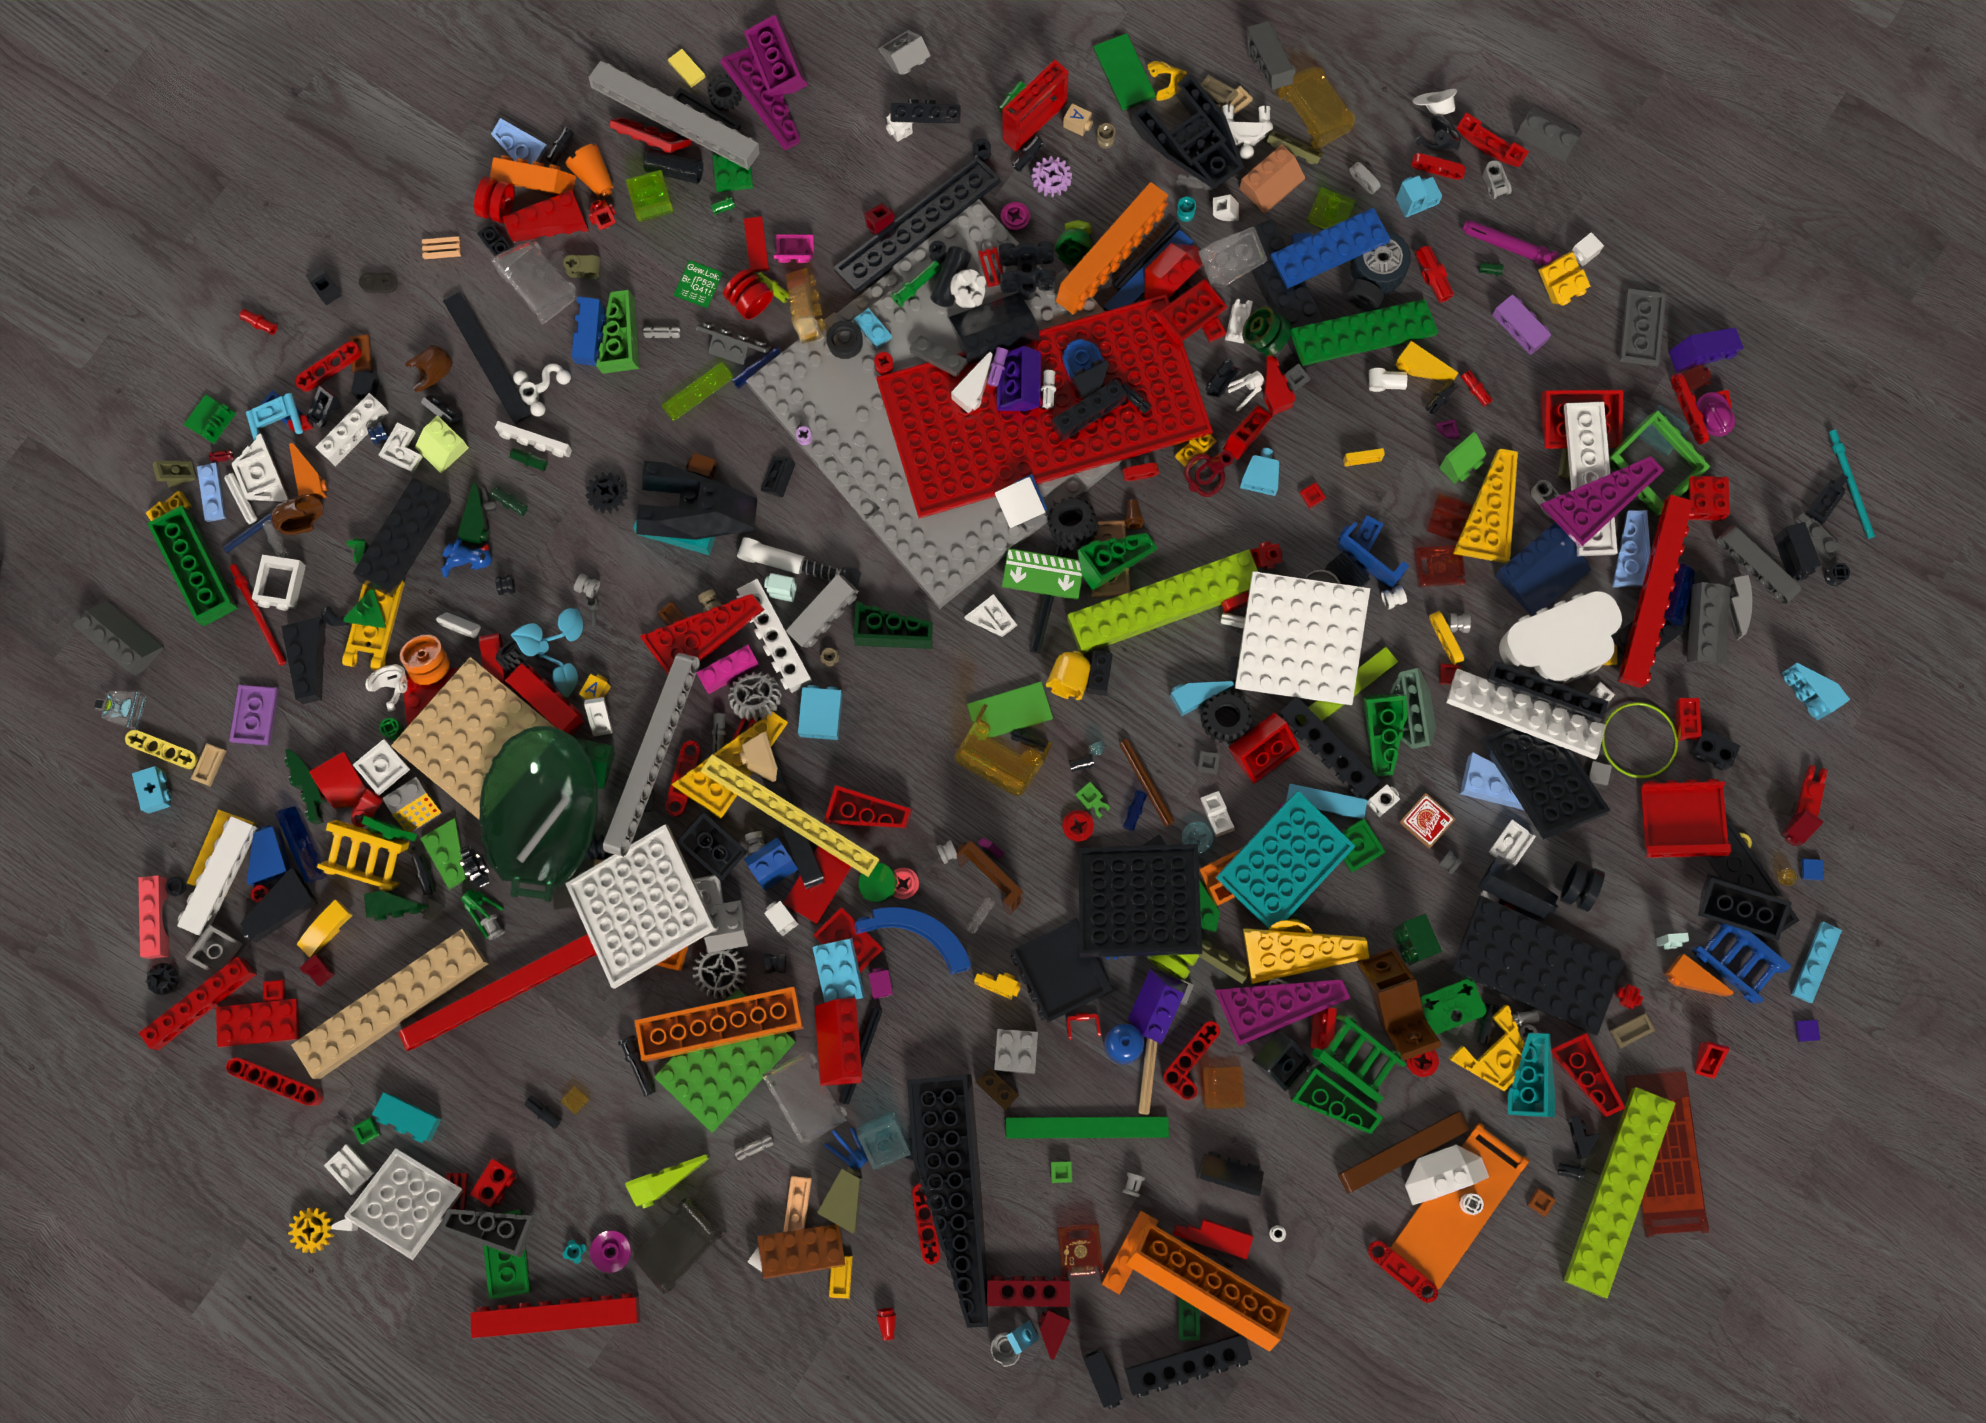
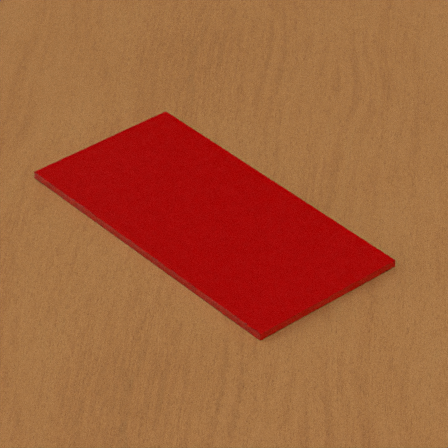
M1167 294L1039 330L1040 340L1023 345L1041 352L1040 407L1028 411L997 410V387L990 386L987 383L980 406L976 410L972 409L970 413H967L952 400L951 392L980 361L970 365L967 363L957 377L929 362L876 377L918 518H924L996 497L995 492L1031 474L1038 485L1213 434L1184 344L1182 342L1178 345L1154 316L1169 304ZM1084 339L1096 344L1103 359L1109 363L1102 387L1117 379L1120 385L1127 382L1131 389L1137 391L1144 398V401H1148L1151 404V409L1147 413H1143L1139 410V406L1136 407L1126 398L1125 403L1062 442L1052 428V419L1083 400L1080 399L1063 365V353L1070 342ZM963 352L958 353L959 356L965 358ZM1045 370L1055 371L1054 386L1056 387V392H1054V406L1049 409H1045L1042 406L1043 392L1041 387L1043 386V372Z

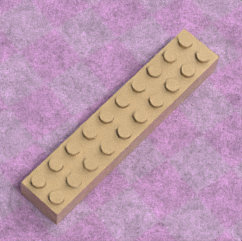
M461 929L294 1042L291 1046L311 1078L321 1079L489 963L469 932Z

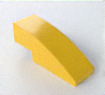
M334 900L311 924L297 945L309 958L313 957L340 931L339 928L353 915L340 901Z

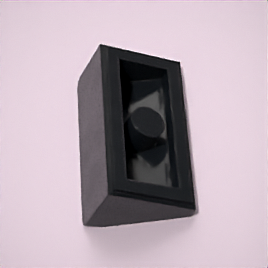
M773 456L761 491L777 497H783L795 463L786 457Z

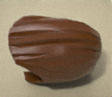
M430 345L426 350L405 363L406 367L416 366L419 370V381L413 387L415 392H420L442 380L450 372L453 364L449 353L436 345Z
M308 494L286 500L273 509L272 524L276 530L286 535L311 532L314 530L313 523L323 515L322 502L319 498Z

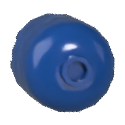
M1125 1023L1116 1025L1105 1036L1104 1050L1108 1058L1115 1063L1121 1065L1131 1064L1143 1052V1035L1133 1025Z

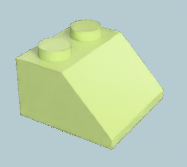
M438 415L423 428L415 445V449L441 474L469 448Z

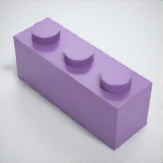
M1513 294L1496 307L1492 314L1530 355L1543 346L1552 335L1548 327L1542 325L1537 320L1536 315L1532 311H1528L1521 299L1516 298Z

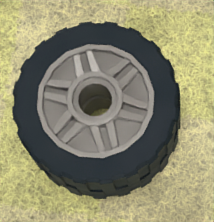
M1388 230L1386 231L1391 239L1389 243L1352 259L1350 264L1351 276L1354 280L1361 279L1378 286L1384 294L1394 291L1401 285L1411 263V251L1408 244L1398 234Z

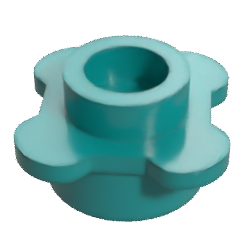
M569 1240L568 1246L563 1252V1258L573 1260L575 1264H579L587 1247L585 1244L580 1245L576 1243L575 1240Z

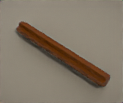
M1128 738L1122 740L1119 745L1163 824L1166 827L1174 823L1170 811Z

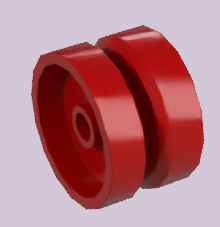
M483 177L475 193V215L485 219L491 217L492 221L504 223L502 217L511 213L514 204L515 191L513 184L505 181L498 182L497 179L491 177Z

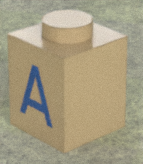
M1071 104L1064 117L1063 127L1083 136L1092 127V113Z

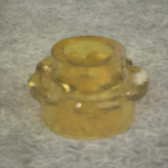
M1784 868L1778 872V881L1783 885L1792 886L1795 884V880H1798V876L1795 875V871L1792 869Z

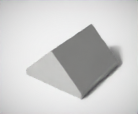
M209 924L185 958L208 972L216 974L229 964L242 946V943L221 928Z

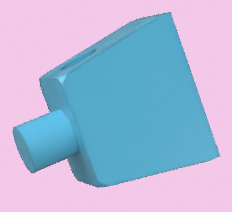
M1262 448L1260 456H1252L1240 488L1273 496L1276 495L1278 490L1279 461L1272 459V449Z

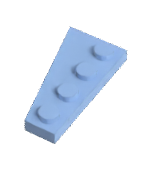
M1647 510L1626 512L1612 587H1642L1651 554Z

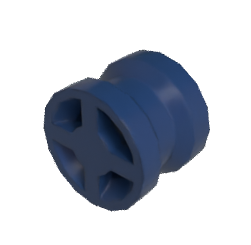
M382 422L377 423L375 427L370 426L367 428L369 436L375 445L379 444L381 440H387L389 437Z

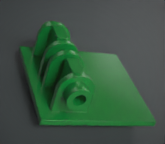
M205 394L183 425L215 444L236 413L223 403L220 404Z

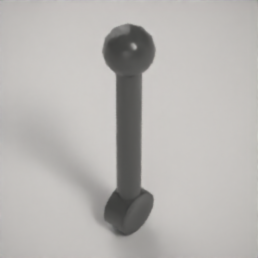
M1337 1047L1333 1053L1334 1056L1341 1055L1342 1049ZM1318 1061L1311 1066L1308 1065L1305 1070L1307 1073H1310L1314 1067L1316 1068L1322 1063Z

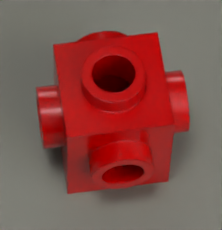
M597 200L588 207L590 211L588 217L592 225L596 224L599 230L609 228L612 224L616 223L613 216L616 214L615 210L605 200Z
M1271 541L1259 543L1260 547L1250 549L1257 568L1265 567V570L1276 568V563L1283 562L1282 550L1278 543L1271 544Z

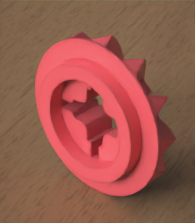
M909 868L894 870L898 881L893 896L897 899H908L914 896L919 888V879L916 873ZM898 877L903 881L908 880L907 886L909 890L904 887L897 889L900 885Z

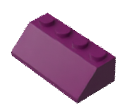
M776 14L744 31L769 95L793 94L809 85L785 25Z

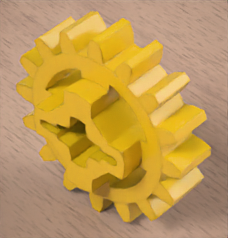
M307 1208V1213L305 1210L299 1211L300 1217L294 1216L293 1219L296 1222L289 1224L293 1231L288 1232V1235H293L294 1237L290 1242H296L295 1249L302 1248L303 1253H307L309 1250L310 1253H316V1248L319 1251L324 1250L323 1244L329 1245L330 1241L328 1238L334 1237V1234L330 1233V1230H333L330 1226L333 1218L327 1219L328 1212L321 1213V1208H316L315 1211L313 1208ZM314 1228V1232L309 1233V1229Z

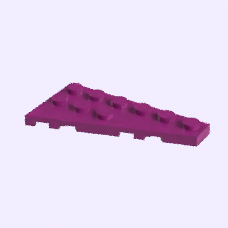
M750 47L723 57L720 63L784 151L798 145L801 140L794 121L790 119L788 105H785L783 100L784 95H769Z
M1650 456L1550 501H1546L1540 506L1581 548L1657 478L1664 469Z
M1343 980L1214 990L1238 1046L1350 999Z

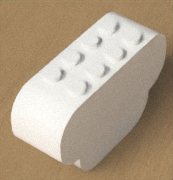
M1599 591L1586 595L1580 593L1572 597V600L1567 603L1563 600L1556 603L1552 609L1548 610L1546 607L1537 611V614L1532 617L1526 615L1520 618L1519 622L1515 623L1500 641L1499 652L1504 664L1562 685L1597 671L1612 657L1614 641L1611 635L1620 628L1622 623L1621 611L1616 601L1607 593Z

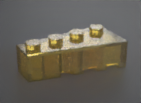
M807 268L787 273L786 281L790 294L788 295L791 304L790 312L793 316L791 321L802 344L824 338L823 330L825 329L823 319H820L822 309L820 304H817L819 295L817 289H814L816 285L814 275H810Z

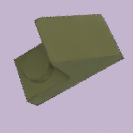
M155 461L153 463L156 480L167 481L168 487H174L196 479L192 461Z

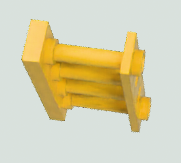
M339 820L327 823L326 830L333 832L334 838L328 861L319 863L317 868L324 870L323 872L326 874H339L379 886V889L382 891H391L399 887L400 883L391 879L397 854L408 849L409 841L395 837L393 840L382 837V833H374L366 828L356 827ZM344 836L350 837L352 841L347 866L336 864L341 840ZM362 842L370 843L369 846H371L365 872L354 869L360 843ZM381 847L388 849V852H390L384 878L373 875L378 851Z

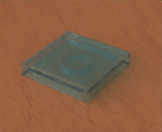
M1660 405L1653 411V413L1659 411L1663 416H1666L1669 423L1679 429L1682 437L1690 428L1689 425ZM1652 424L1638 436L1665 457H1668L1674 449Z

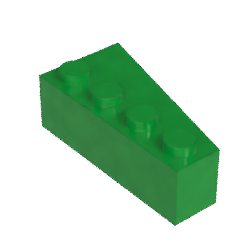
M1315 1067L1291 1099L1292 1102L1369 1134H1372L1383 1118Z

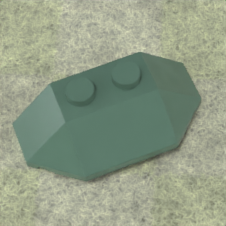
M1419 668L1400 672L1389 694L1406 695L1408 716L1401 740L1411 749L1430 746L1436 731L1430 688Z

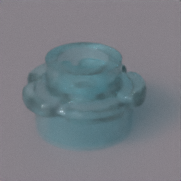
M1102 741L1096 742L1088 746L1090 751L1088 754L1093 753L1094 757L1104 753L1106 745L1104 746Z

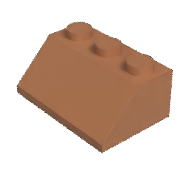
M1281 144L1241 179L1239 189L1266 214L1303 182L1305 176L1295 156Z

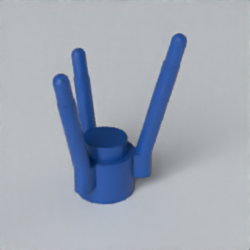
M851 1127L850 1131L859 1150L856 1149L855 1151L850 1148L836 1130H832L834 1136L850 1155L848 1158L828 1143H825L824 1146L847 1163L849 1167H854L857 1171L869 1159L866 1157L868 1153L863 1148L854 1128Z

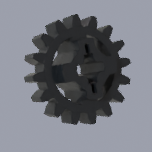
M602 472L600 478L594 475L596 480H589L591 487H586L589 493L585 494L587 499H590L588 501L589 505H593L595 511L600 508L602 514H604L605 510H608L609 514H612V509L619 511L618 505L624 506L625 504L622 500L628 498L624 494L628 492V489L623 487L625 482L623 480L620 481L618 475L613 478L612 472H609L608 476ZM617 486L619 489L618 495H616ZM595 490H596L597 493H598V495L596 496V498H597L596 500H595Z
M471 845L461 848L462 859L460 864L467 878H470L471 881L474 880L478 887L488 884L487 872H489V868L483 855L478 851L476 852Z

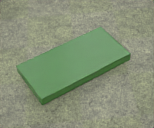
M1042 682L967 704L978 742L1013 732L1015 729H1023L1053 719Z

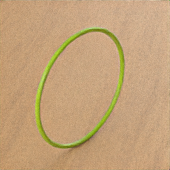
M1641 702L1622 705L1608 716L1604 723L1605 729L1611 717L1625 707L1633 705L1650 707L1661 713L1670 723L1675 737L1674 753L1669 763L1656 773L1650 775L1630 774L1619 768L1611 760L1605 747L1603 734L1602 747L1607 759L1618 771L1630 777L1650 778L1661 774L1671 765L1677 753L1678 737L1674 724L1662 710L1653 705Z

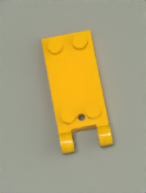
M403 581L393 597L363 584L359 601L370 589H373L386 627L377 628L352 624L342 659L344 666L355 667L358 659L357 652L361 651L374 654L371 661L372 671L385 667V657L405 585Z

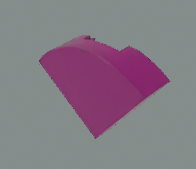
M1455 419L1436 424L1437 430L1444 437L1449 439L1460 438Z
M981 838L978 842L982 848L989 850L998 858H1002L1005 853L993 842Z

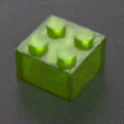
M662 170L625 180L638 222L674 213Z

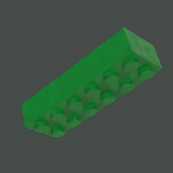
M181 505L147 523L196 622L204 627L238 609L190 511Z

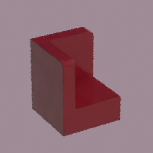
M314 955L299 967L319 987L335 975L324 959L318 955Z

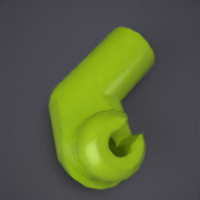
M1075 220L1064 224L1065 230L1074 228L1083 230L1088 235L1092 233L1090 223L1082 220Z

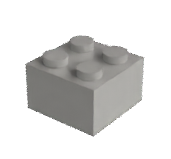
M741 900L706 906L716 927V930L704 936L708 953L748 946L746 915Z
M997 1029L994 1070L1035 1074L1038 1032Z

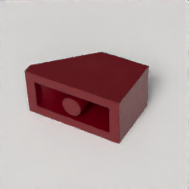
M1805 810L1791 818L1781 836L1785 838L1788 844L1800 846L1813 835L1824 821L1808 810Z
M1048 1309L1046 1313L1042 1312L1038 1324L1041 1325L1039 1329L1049 1357L1054 1360L1071 1320Z

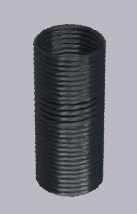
M649 148L644 157L643 168L648 173L699 184L703 175L704 164L702 160Z
M958 246L949 247L930 299L935 304L946 308L953 306L956 298L954 294H951V281L955 274L968 268L971 254L967 250Z

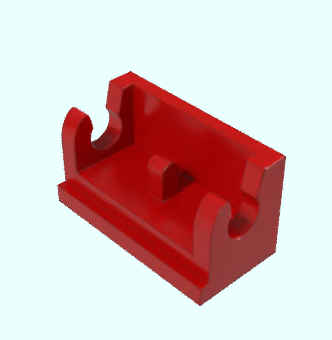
M1679 698L1675 702L1678 741L1688 738L1696 740L1702 737L1700 698Z

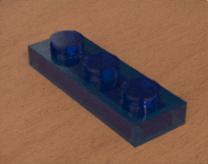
M1680 564L1679 570L1675 574V586L1670 593L1671 601L1669 608L1666 610V619L1674 625L1683 624L1695 571L1687 564Z

